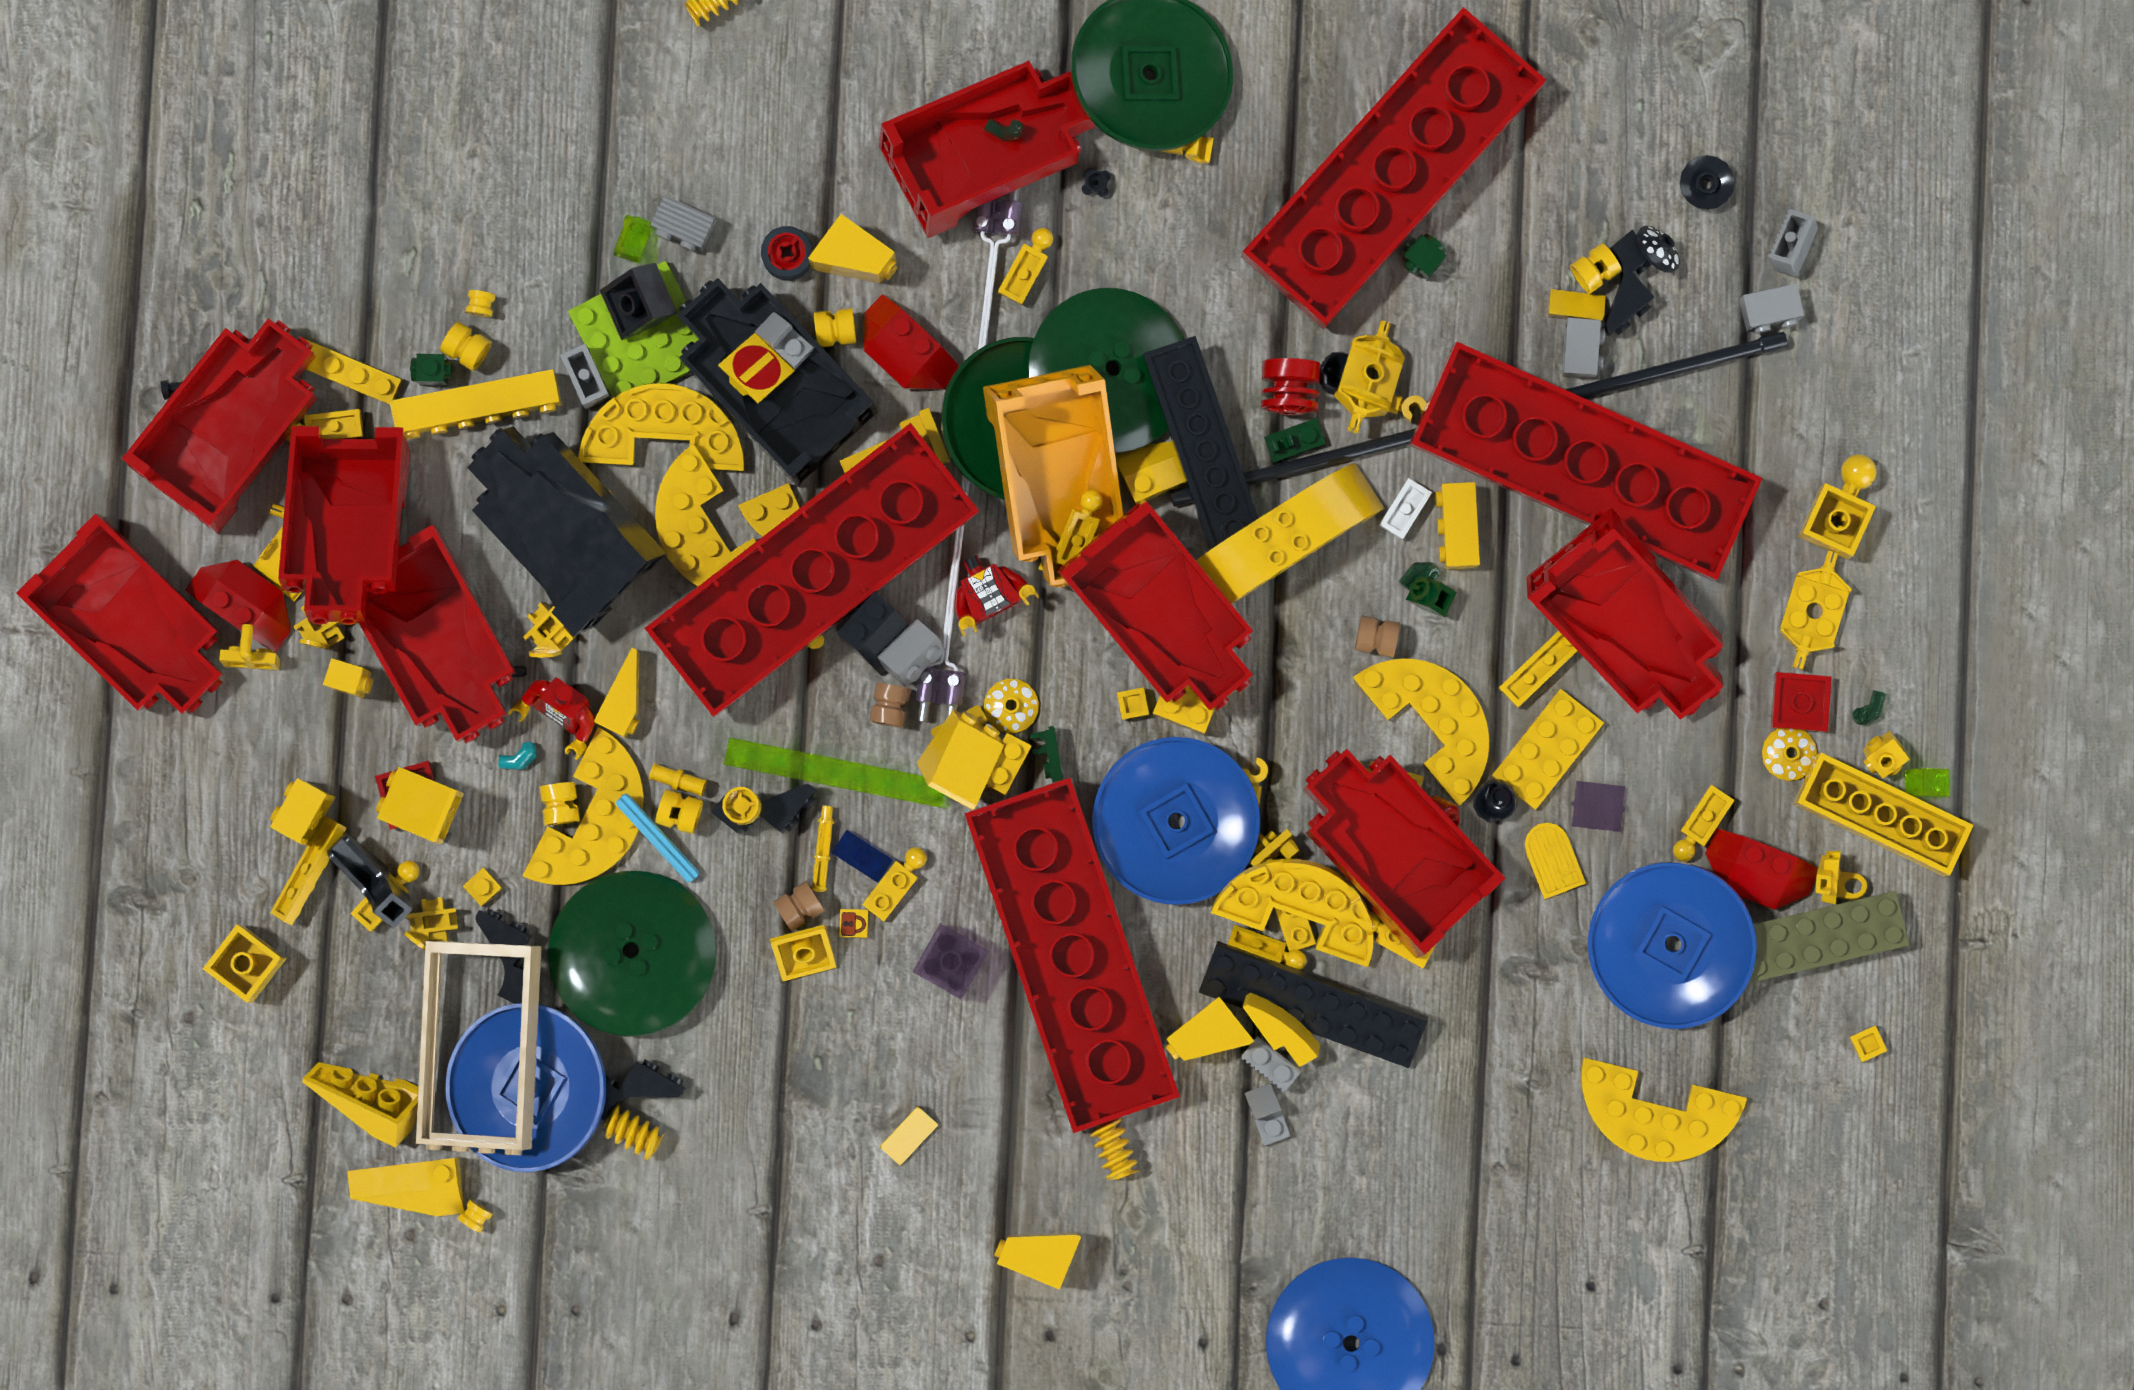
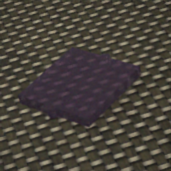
M1576 781L1574 801L1571 802L1573 806L1571 827L1620 832L1622 812L1626 810L1623 806L1625 786Z

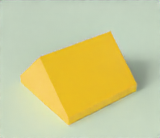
M826 925L770 939L782 981L837 968Z

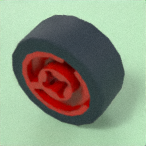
M781 226L773 229L765 237L761 245V258L766 270L772 276L780 280L792 281L802 277L809 271L811 265L808 257L814 250L809 237L802 230L793 226ZM785 249H790L793 256L784 258L782 252Z

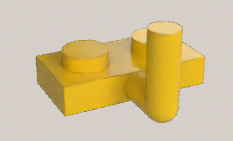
M242 625L240 647L230 646L229 650L220 649L219 660L224 667L278 671L280 669V658L276 653H273V650L258 648L256 652L251 651L253 625Z

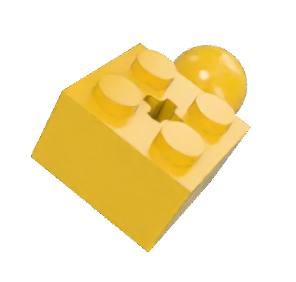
M1856 454L1844 461L1841 467V477L1844 481L1842 490L1827 483L1820 486L1797 536L1798 538L1827 551L1836 552L1839 554L1838 556L1846 560L1854 556L1876 508L1875 505L1857 498L1859 490L1869 487L1876 478L1877 469L1871 458L1866 455ZM1838 516V522L1842 526L1835 527L1831 519Z

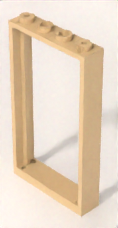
M426 941L416 1144H426L427 1150H443V1145L452 1146V1151L469 1152V1147L478 1148V1153H495V1149H505L506 1155H522V1150L532 1149L541 946ZM442 953L524 957L516 1137L433 1132Z

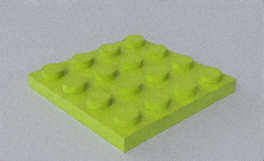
M666 260L657 264V267L677 314L662 324L621 340L601 294L568 310L584 344L589 348L612 398L637 386L652 383H671L690 373L679 357L683 355L681 351L687 344L692 341L696 343L698 339L677 316L680 313V307L686 302V299Z

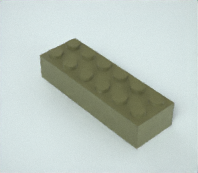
M1896 891L1754 924L1757 939V956L1749 983L1909 946Z

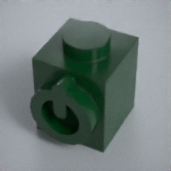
M1427 233L1424 236L1421 234L1417 240L1412 237L1402 249L1405 252L1402 260L1405 262L1403 266L1414 276L1418 273L1426 281L1445 261L1447 256L1444 254L1446 248L1436 238Z
M416 354V358L411 359V381L417 382L420 386H448V378H452V362H449L445 354Z
M1417 575L1415 581L1409 585L1410 591L1406 600L1424 611L1446 617L1457 592L1439 581Z

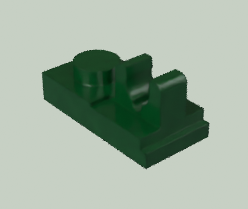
M1317 418L1264 437L1273 464L1326 444Z
M1054 726L1048 727L1049 730L1032 733L1030 738L1031 740L1040 739L1045 741L1041 748L1033 750V754H1047L1048 762H1043L1046 779L1051 778L1052 783L1063 780Z

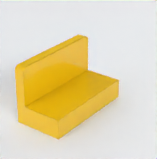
M929 408L919 411V415L900 422L901 430L911 423L943 465L950 462Z

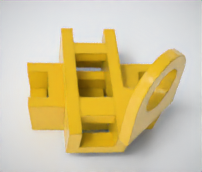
M540 602L538 604L539 608L534 613L527 615L534 626L523 638L525 640L531 638L537 645L533 650L529 651L530 657H555L562 654V650L576 636H573L552 614L554 606L551 607L547 602Z
M305 618L293 626L303 637L299 643L306 646L329 650V647L345 638L338 626L340 622H328L327 624L320 625Z
M1826 851V855H1821L1816 878V893L1822 894V902L1836 905V898L1857 900L1863 897L1867 891V882L1863 876L1857 873L1840 871L1841 851ZM1855 879L1861 883L1862 887L1859 892L1852 894L1846 890L1845 885L1849 880Z
M438 897L435 900L421 899L423 912L411 913L406 916L407 919H410L411 930L406 931L404 935L423 950H425L426 941H449L448 931L458 929L456 908L445 909L443 897Z

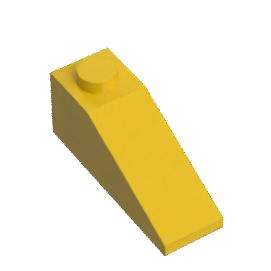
M633 647L629 651L593 721L624 738L627 737L628 733L633 735L640 720L636 719L639 714V651Z

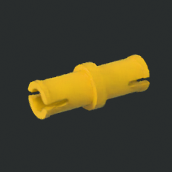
M657 763L653 764L649 774V780L672 786V790L678 791L681 789L700 797L703 796L707 786L706 779L686 774L685 770L682 769L676 771Z

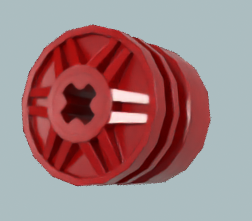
M1273 358L1262 361V380L1274 384V387L1261 390L1262 396L1271 398L1261 401L1262 410L1275 412L1280 415H1302L1319 411L1318 402L1307 400L1318 398L1319 391L1307 388V385L1320 382V362L1299 358Z

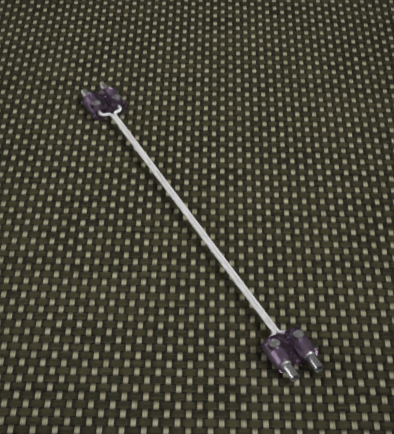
M1020 188L1010 192L1009 201H996L994 199L975 207L972 232L980 234L982 240L990 243L978 349L984 347L987 343L998 246L1001 243L1008 242L1011 237L1017 238L1020 236L1023 203L1018 202ZM985 235H1000L1006 238L998 240L994 245L993 240L986 238ZM962 476L961 488L968 496L970 482ZM964 525L956 530L942 640L946 650L942 652L940 660L931 663L917 680L915 701L920 702L918 721L928 722L930 704L947 705L946 719L953 709L957 710V706L963 705L966 673L959 672L958 667L948 661ZM944 661L947 666L953 667L954 671L932 669V667L940 665Z

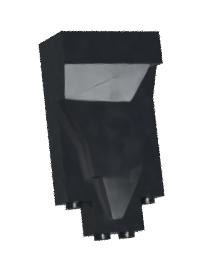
M719 278L714 282L710 280L702 286L699 291L700 295L694 300H687L679 309L678 318L698 339L696 343L692 341L682 349L681 353L683 355L679 359L798 487L878 413L876 406L867 394L762 283L758 286L753 285L743 293V299L739 301ZM775 312L791 324L792 328L814 350L794 369L795 371L762 401L757 403L748 394L743 396L729 383V376L718 364L752 336L760 325Z
M514 426L506 429L499 428L490 436L491 442L486 448L484 446L472 455L473 461L467 467L487 488L476 499L478 504L472 511L545 589L555 607L552 614L573 636H576L594 628L612 610L610 605L638 576L649 572L666 552L555 432L545 435L540 433L529 444Z

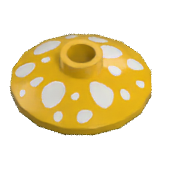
M1005 679L997 682L989 689L984 699V712L987 720L993 727L1003 733H1018L1026 730L1034 723L1038 714L1039 701L1035 691L1029 684L1019 679ZM1009 700L1016 702L1017 706L1014 710L1006 708V703Z
M1776 729L1764 741L1761 753L1763 764L1770 774L1777 779L1794 781L1806 776L1817 754V749L1812 737L1805 731ZM1788 748L1795 750L1796 755L1794 758L1787 756L1786 751Z

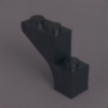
M1633 230L1610 248L1618 260L1622 272L1620 273L1618 290L1604 324L1605 333L1609 337L1614 332L1619 336L1631 326L1628 321L1632 317L1637 315L1640 318L1652 308L1649 303L1654 299V296L1634 274L1635 272L1638 275L1642 274L1652 264L1642 254L1637 244V234Z
M804 784L760 801L761 812L759 815L780 833L783 834L785 830L790 832L800 819L796 816L804 808L807 811L817 800V797L814 795L817 790L810 784ZM723 797L711 812L737 834H740L742 830L746 833L756 820L747 825H739L732 822L723 811Z
M345 832L327 851L328 857L365 895L372 907L373 913L394 929L413 910L410 895L389 879L387 865Z
M490 908L486 912L479 910L476 914V923L490 944L527 945L532 937L526 933L527 927L515 921H512L511 925L501 920L503 915ZM499 956L504 966V980L498 996L513 1004L522 1003L524 964L522 963L520 967L517 966L521 957Z
M644 1059L643 1063L635 1061L620 1089L616 1087L618 1084L616 1080L605 1075L606 1099L601 1119H606L611 1109L618 1102L629 1097H681L687 1089L682 1086L684 1080L672 1073H669L667 1077L657 1072L659 1066L647 1059Z

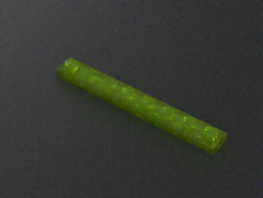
M730 737L728 740L723 764L726 766L942 808L944 794L928 786L921 775Z

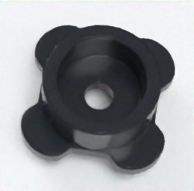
M1086 169L1084 171L1085 184L1081 188L1082 192L1085 195L1098 194L1099 197L1107 196V183L1111 179L1110 173L1106 170ZM1095 180H1097V181L1099 182V184H1098V185H1094L1093 182H1094Z

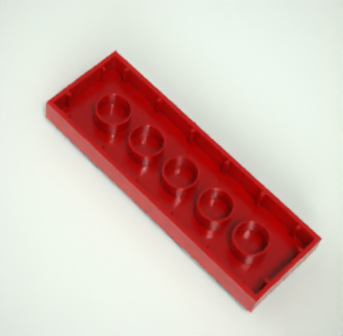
M1463 7L1242 251L1241 258L1319 327L1325 330L1541 90L1546 79Z
M1460 342L1453 344L1409 443V446L1588 526L1612 508L1653 555L1711 581L1718 580L1763 479Z
M909 423L644 629L715 718L865 602L874 592H878L979 513V510L914 426Z
M1071 777L964 813L1073 1134L1179 1098L1180 1095Z

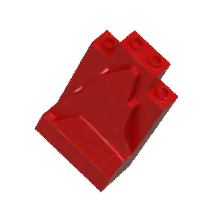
M1027 61L881 123L879 149L928 239L956 227L958 220L973 208L1077 164L1081 148L1074 136L1093 129L1095 124L1086 115L1077 99L1072 83L1071 71L1043 82L1040 71L1037 68L1034 69L1031 62Z
M268 318L248 344L246 342L249 339L235 329L232 333L225 328L122 457V460L133 471L217 534L221 532L239 509L236 505L240 496L289 436L291 426H297L317 400L312 393L314 388L303 379L297 382L316 357L311 351L313 346L301 336L298 339L289 334L291 329L280 320L274 323Z
M291 426L278 579L282 590L290 593H300L305 590L304 612L308 621L320 625L327 624L328 622H340L345 625L365 622L367 591L375 594L395 592L401 509L405 508L410 463V449L403 427H375V439H324L319 426Z
M1142 499L1057 570L1166 703L1170 700L1173 702L1179 700L1186 694L1184 688L1189 686L1209 711L1213 708L1217 711L1229 701L1227 696L1234 690L1239 693L1251 683L1249 678L1253 674L1232 649L1235 646L1240 649L1251 640L1249 634L1253 630L1146 500Z
M1612 508L1526 577L1528 599L1637 714L1643 709L1651 708L1659 697L1681 720L1686 715H1693L1700 708V704L1708 698L1716 697L1721 692L1724 686L1722 675L1707 659H1712L1721 652L1724 646L1722 635L1656 565L1655 556Z
M95 513L75 533L77 536L40 573H35L16 594L137 711L143 708L149 710L159 700L156 696L159 692L181 714H185L187 711L192 714L203 703L200 698L207 691L212 694L223 683L220 680L223 673L200 651L202 648L207 651L218 640L215 635L219 630L176 590L105 517Z
M431 525L409 537L410 542L398 548L395 592L375 594L367 591L365 622L358 623L415 726L423 725L424 728H427L439 721L438 716L442 715L457 742L464 740L465 744L480 737L478 732L488 727L492 730L505 723L503 718L508 716V713L496 694L493 685L497 684L498 687L509 683L513 680L511 675L515 674L516 670L473 595L470 585L442 533L437 527Z
M1348 749L1342 753L1336 750L1325 760L1328 766L1322 772L1316 769L1305 779L1308 785L1303 790L1325 813L1323 816L1319 812L1308 822L1311 828L1306 834L1373 905L1372 910L1415 958L1421 957L1429 952L1445 936L1444 934L1481 899L1487 897L1506 878L1391 755L1385 759L1379 756L1368 766L1371 770L1369 773Z

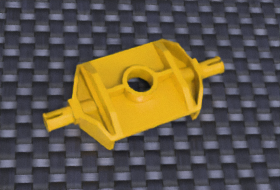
M1384 320L1380 321L1376 335L1355 337L1350 342L1351 348L1338 390L1334 393V397L1352 415L1347 428L1350 432L1353 430L1352 433H1359L1363 418L1387 414L1405 359L1400 348L1389 341L1387 336L1391 323L1387 322L1386 324ZM1366 368H1374L1378 372V379L1369 378Z
M1827 551L1824 564L1819 569L1798 572L1796 574L1779 629L1784 639L1795 648L1796 656L1792 665L1793 668L1803 670L1807 655L1810 652L1831 649L1835 646L1834 641L1848 595L1852 590L1834 570L1839 555L1836 552ZM1809 604H1817L1820 607L1821 615L1819 618L1812 619L1807 615L1806 609Z

